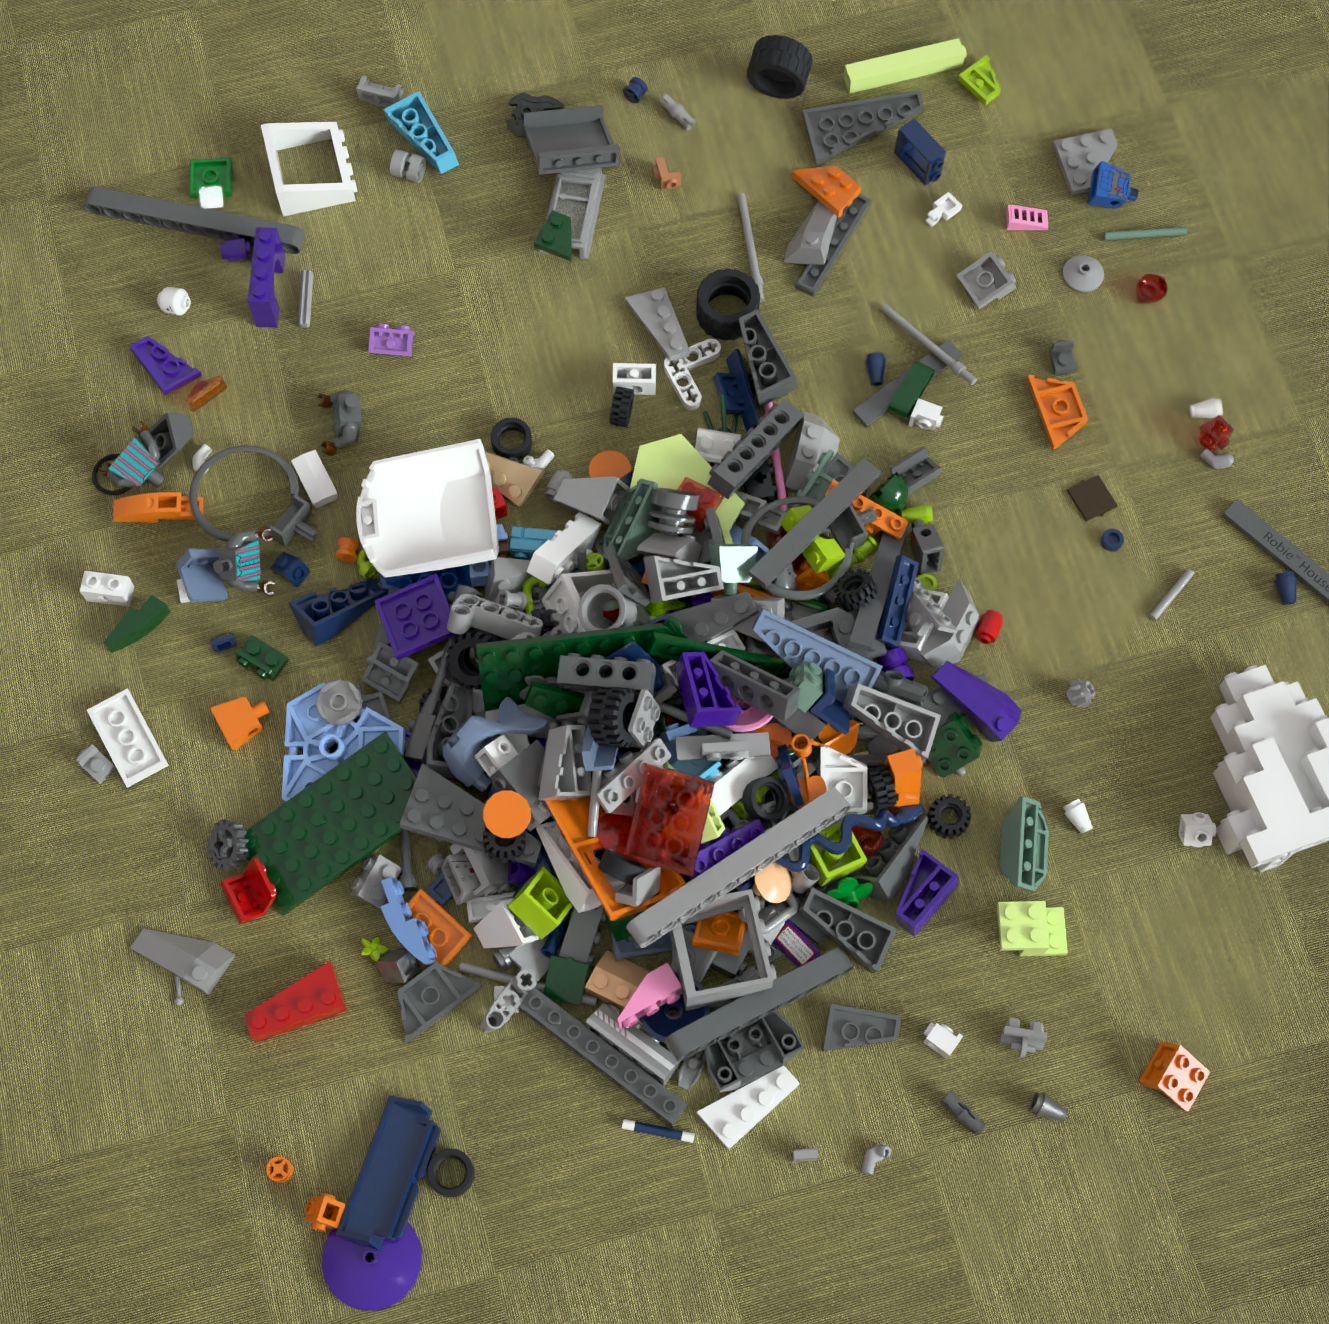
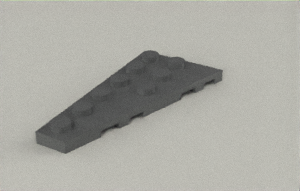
M920 90L802 110V117L815 165L923 112L925 106Z
M422 763L400 821V828L485 853L483 846V831H485L486 826L483 820L485 804ZM526 832L525 849L519 858L515 857V861L536 867L542 849V842ZM496 836L495 841L499 846L507 847L513 843L514 838Z

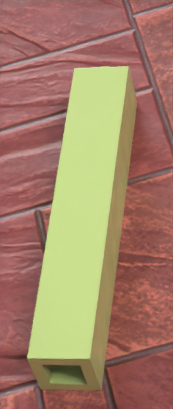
M959 38L848 64L845 65L843 79L850 94L963 66L964 58H966V48L964 45H961Z

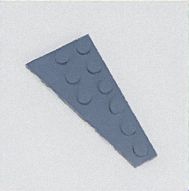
M763 608L760 609L751 627L791 668L796 664L800 665L805 659L809 663L817 664L822 672L827 668L835 672V696L841 703H844L848 687L858 683L872 688L883 667ZM849 713V720L857 719L855 716Z

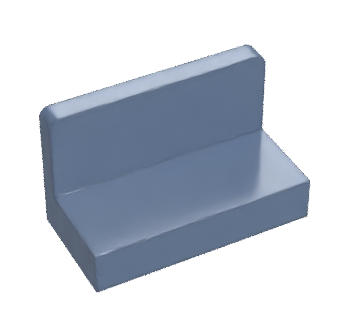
M587 725L581 751L585 771L614 769L618 747L600 746L598 743H595L594 738L590 734L589 725Z

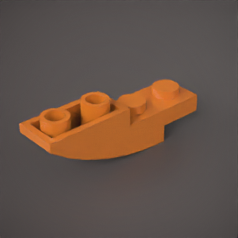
M181 492L146 493L114 500L113 522L158 523V519L196 520L191 511L189 497L181 496ZM197 497V503L203 515V497Z

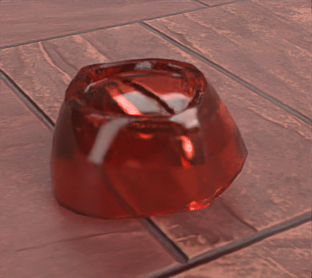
M1156 274L1142 276L1136 285L1137 303L1152 304L1161 301L1168 292L1166 279Z

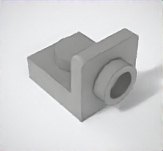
M93 744L90 747L84 748L76 759L77 763L99 784L116 769L115 765Z

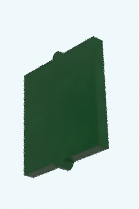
M551 955L543 994L559 1000L560 1003L565 1001L581 1005L590 964L575 961L572 957L567 959Z

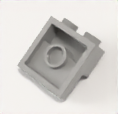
M992 251L956 275L979 309L996 298L1000 300L1016 289L1014 284L1017 281L1010 270L1008 272L1005 271L1003 268L1005 266L1004 261L1000 255L995 257Z

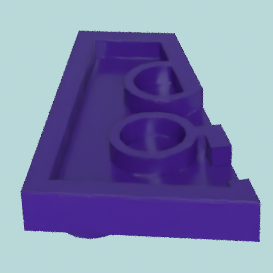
M149 336L129 345L130 351L164 395L201 377V371L196 368L193 369L182 358H177L169 353L167 348Z

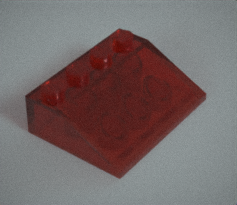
M646 764L624 858L693 876L715 781L656 764Z

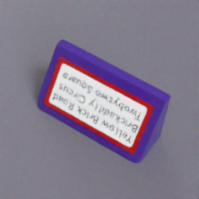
M790 920L785 922L773 941L797 967L820 957V952Z

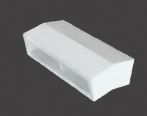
M316 450L304 453L291 460L312 504L317 509L337 500L338 493Z

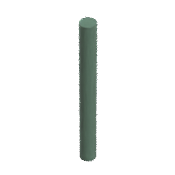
M1172 227L1104 232L1103 238L1104 240L1178 236L1186 235L1187 228Z

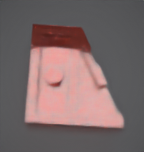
M685 477L677 490L700 495L697 510L687 511L686 513L696 519L694 524L698 531L702 532L705 528L704 519L707 518L705 510L714 507L716 511L724 497L721 493Z

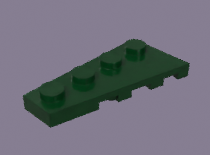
M532 681L524 700L526 706L556 719L557 715L579 712L585 694Z

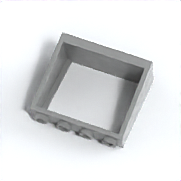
M752 889L725 894L669 931L686 1011L772 988L773 980L777 979L775 967L770 965L768 956H771L769 942H764L763 933H766L764 920L759 919L757 912L760 910L758 896L754 897ZM744 908L760 979L696 991L682 926Z

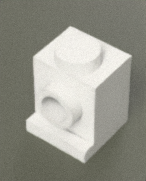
M918 398L908 426L912 427L913 424H916L922 429H930L934 431L935 427L940 428L944 417L940 415L942 407Z
M931 1022L923 1033L927 1036L923 1043L945 1059H948L963 1036L959 1033L956 1037L953 1035V1030L944 1024L940 1026L938 1023L933 1024Z

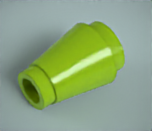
M926 503L901 510L902 518L906 519L909 523H913L916 520H923L924 524L933 522L932 504L926 505Z

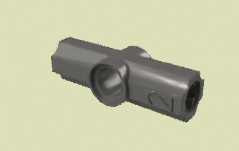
M891 670L886 672L880 671L872 687L874 690L922 706L928 692V686L905 679L902 673Z

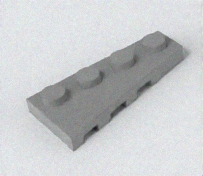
M665 287L625 297L626 305L629 308L631 307L636 318L643 323L649 335L653 336L656 344L669 361L690 356V350Z

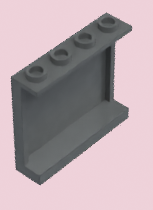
M603 105L523 113V131L539 175L620 165L619 144H613L603 119Z

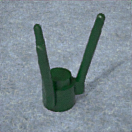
M721 393L722 428L717 431L736 434L738 414H734L732 430L730 432L726 425L725 397ZM704 411L703 414L708 429L714 430L707 411Z

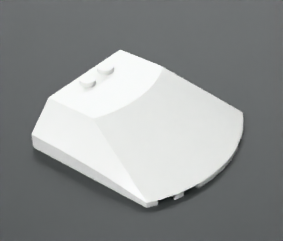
M480 439L372 462L369 467L370 472L361 484L363 488L357 500L356 522L359 538L365 553L372 565L384 578L497 559L499 543L491 475Z

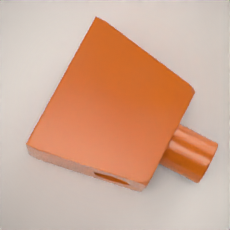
M246 697L210 708L233 751L263 730L258 718L270 713L264 701L251 707Z

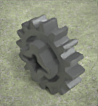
M220 820V823H214L215 829L209 830L211 838H207V841L210 843L206 850H209L211 853L208 859H214L212 865L218 866L219 870H234L235 867L241 866L240 860L246 859L243 853L248 852V848L245 845L249 842V839L244 838L247 831L241 830L243 825L237 823V820Z

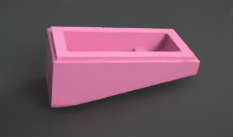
M1008 205L1006 209L1007 230H1048L1047 210ZM1030 217H1034V222L1030 221ZM1038 217H1042V223L1038 222Z

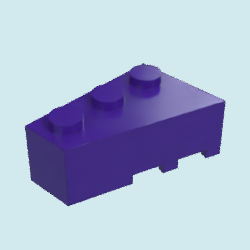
M682 652L674 669L689 726L734 725L742 709L730 697L731 692L728 687H724L720 682L719 674L705 652Z
M922 848L895 913L896 923L914 937L958 886V875Z

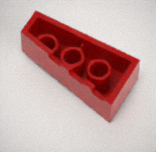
M329 961L244 1016L250 1037L255 1042H259L346 1012L347 1007L335 968L331 961Z

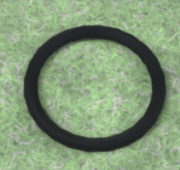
M118 453L101 458L92 471L93 484L100 492L107 495H120L132 488L125 487L121 490L110 491L102 488L97 481V471L100 465L109 459L117 458L120 455Z

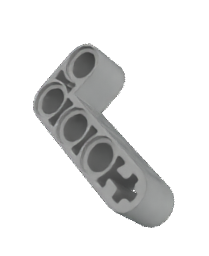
M462 594L451 606L447 629L455 634H464L472 626L511 640L524 632H532L537 637H540L543 622L534 616L472 594Z

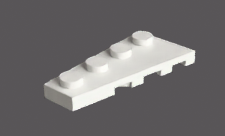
M783 1065L697 1111L696 1114L729 1150L797 1088L800 1083Z

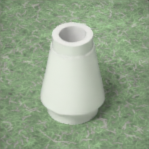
M1215 397L1189 406L1191 418H1217V416H1222L1223 414L1221 399H1215Z
M1079 798L1063 807L1065 816L1081 834L1093 828L1084 802L1081 803Z

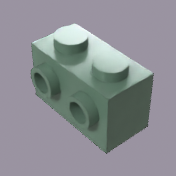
M805 659L800 665L796 664L792 668L787 682L800 688L797 707L806 713L823 693V672L817 664L809 663Z

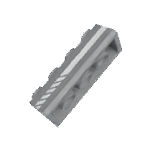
M603 1003L586 1020V1027L661 1085L665 1086L679 1067L681 1061L677 1062L668 1047L665 1049L659 1045L660 1041L639 1030L641 1026L638 1023L630 1028L623 1027L619 1029L617 1019L622 1012L612 1004L608 1007Z

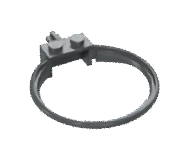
M251 445L230 447L208 458L194 475L189 491V502L193 516L208 534L227 542L234 533H227L212 526L199 509L197 490L202 476L212 464L225 456L231 455L233 452L254 451L273 458L284 468L289 477L290 495L292 496L293 503L274 526H268L272 531H266L264 536L271 535L273 540L284 547L296 533L311 543L317 539L319 532L305 524L311 515L309 503L299 497L297 476L290 464L277 453L266 448ZM256 538L259 539V542L264 541L262 538Z
M798 496L775 500L764 505L746 523L741 537V544H749L751 531L755 523L770 509L785 504L810 505L814 508L820 500ZM850 505L828 526L840 548L845 553L841 567L829 582L819 588L808 591L788 590L773 583H770L764 589L773 595L789 600H810L829 593L835 588V583H839L838 579H843V575L847 573L852 560L853 549L864 544L868 536L864 525L877 520L875 510L870 508L857 514L853 506Z

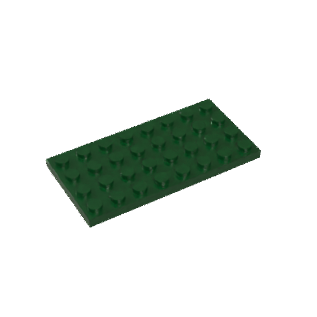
M662 623L478 643L476 644L485 712L499 709L501 702L506 697L511 698L517 705L525 704V700L519 696V693L529 686L525 682V677L538 675L545 679L548 677L557 678L560 655L567 656L568 653H576L586 658H590L591 655L607 657L632 641L646 652L653 632L663 633ZM651 656L660 665L665 663V658ZM582 668L579 671V676L587 675L589 668Z
M386 731L246 830L247 833L244 838L249 839V842L245 845L248 848V852L243 854L248 862H250L251 858L257 857L264 864L266 875L276 888L274 903L282 915L292 911L405 830L401 829L399 824L417 776Z

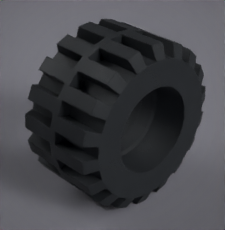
M473 629L451 642L452 646L447 649V653L450 655L446 656V662L450 664L447 666V670L452 671V679L457 678V683L460 686L466 684L468 689L473 687L475 690L481 689L480 671L470 662L469 650L471 647L476 648L478 643L496 642L501 637L493 636V634L487 631Z
M601 687V689L596 691V695L593 696L588 714L590 734L594 738L595 743H598L600 746L624 748L634 745L636 741L628 732V727L639 697L636 690L622 687Z

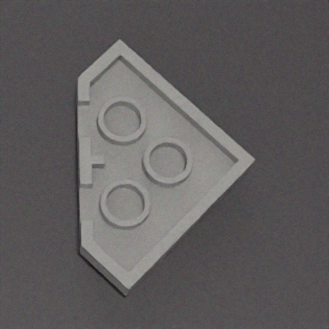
M1112 129L1059 139L1053 142V148L1071 196L1089 192L1093 169L1101 161L1108 163L1115 153L1118 144Z

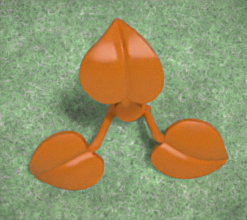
M849 720V732L847 735L840 731H835L827 723L825 728L818 734L823 744L814 741V739H809L805 734H797L792 739L790 730L778 723L766 724L754 730L755 733H769L770 751L774 760H776L775 757L779 756L777 747L785 744L788 750L793 748L794 754L801 758L805 778L797 777L805 804L796 808L801 809L827 792L826 784L822 777H809L806 757L811 754L812 745L819 748L820 745H826L847 755L856 745L859 723ZM788 788L790 802L795 806L790 790Z

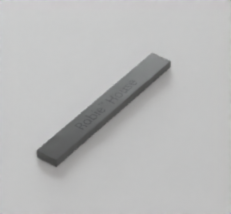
M1237 499L1223 513L1222 517L1285 569L1292 571L1294 576L1329 604V573L1240 500Z

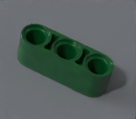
M916 360L892 397L887 410L907 420L918 398L920 399L930 383L935 370Z

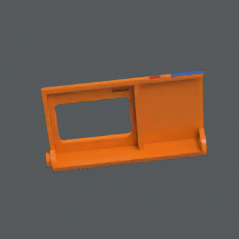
M590 797L577 800H543L611 921L645 911L686 884L640 805H635L634 816L604 813L602 812L603 807L599 803L597 837L587 836ZM624 842L630 843L640 862L647 870L654 865L661 866L659 895L651 897L637 907L615 902L616 892L605 873L598 868L599 863L593 852Z

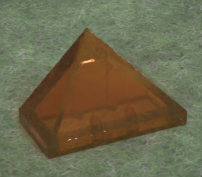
M220 375L195 383L186 399L193 413L227 389L223 377Z

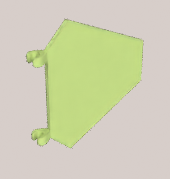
M678 434L639 446L630 489L636 486L641 478L657 483L658 488H669L700 495L697 510L686 512V515L696 519L695 522H685V524L693 525L703 522L707 518L705 510L714 507L721 524L725 543L733 544L730 530L744 508L745 503L736 493L729 499H726L707 484L711 477L709 472L712 467L682 434ZM654 529V531H653V533H652V534H654V533L656 532V533H662V534H664V532H660V531L657 530V529Z

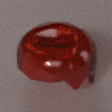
M857 825L852 827V832L865 856L872 855L880 849L883 844V835L880 831Z

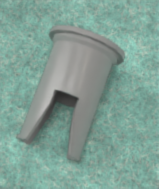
M599 584L591 587L583 594L579 602L578 617L585 631L643 624L640 620H637L636 606L641 604L621 594L619 590L611 585ZM620 608L617 621L612 626L604 624L603 610L611 611Z

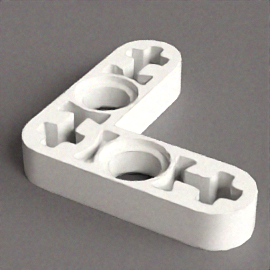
M707 339L688 347L690 354L698 356L696 361H689L687 357L669 361L666 357L664 360V371L681 403L687 410L693 411L698 409L702 398L689 371L716 360L720 356L721 345L715 339ZM708 347L715 349V352L708 350ZM670 363L677 365V374H675L676 371L673 366H670ZM683 378L689 383L682 387L677 384V381ZM688 391H690L693 399L696 398L694 403L691 400L688 401Z

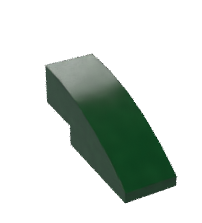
M151 595L138 612L130 608L103 643L112 653L123 649L149 634L171 611L166 603Z

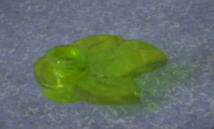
M678 598L650 602L646 609L649 611L650 616L660 617L666 614L667 610L682 609L686 606V603L677 601Z

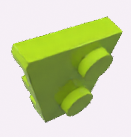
M988 55L974 63L958 77V81L984 105H987L999 96L1001 92L999 83L995 79L994 69H991Z

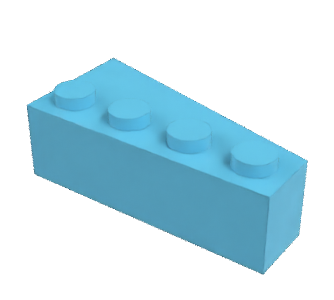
M420 91L383 109L388 122L441 174L459 165L451 145Z

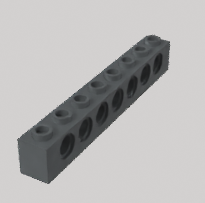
M535 987L519 1005L522 1013L671 1128L686 1110L687 1104Z

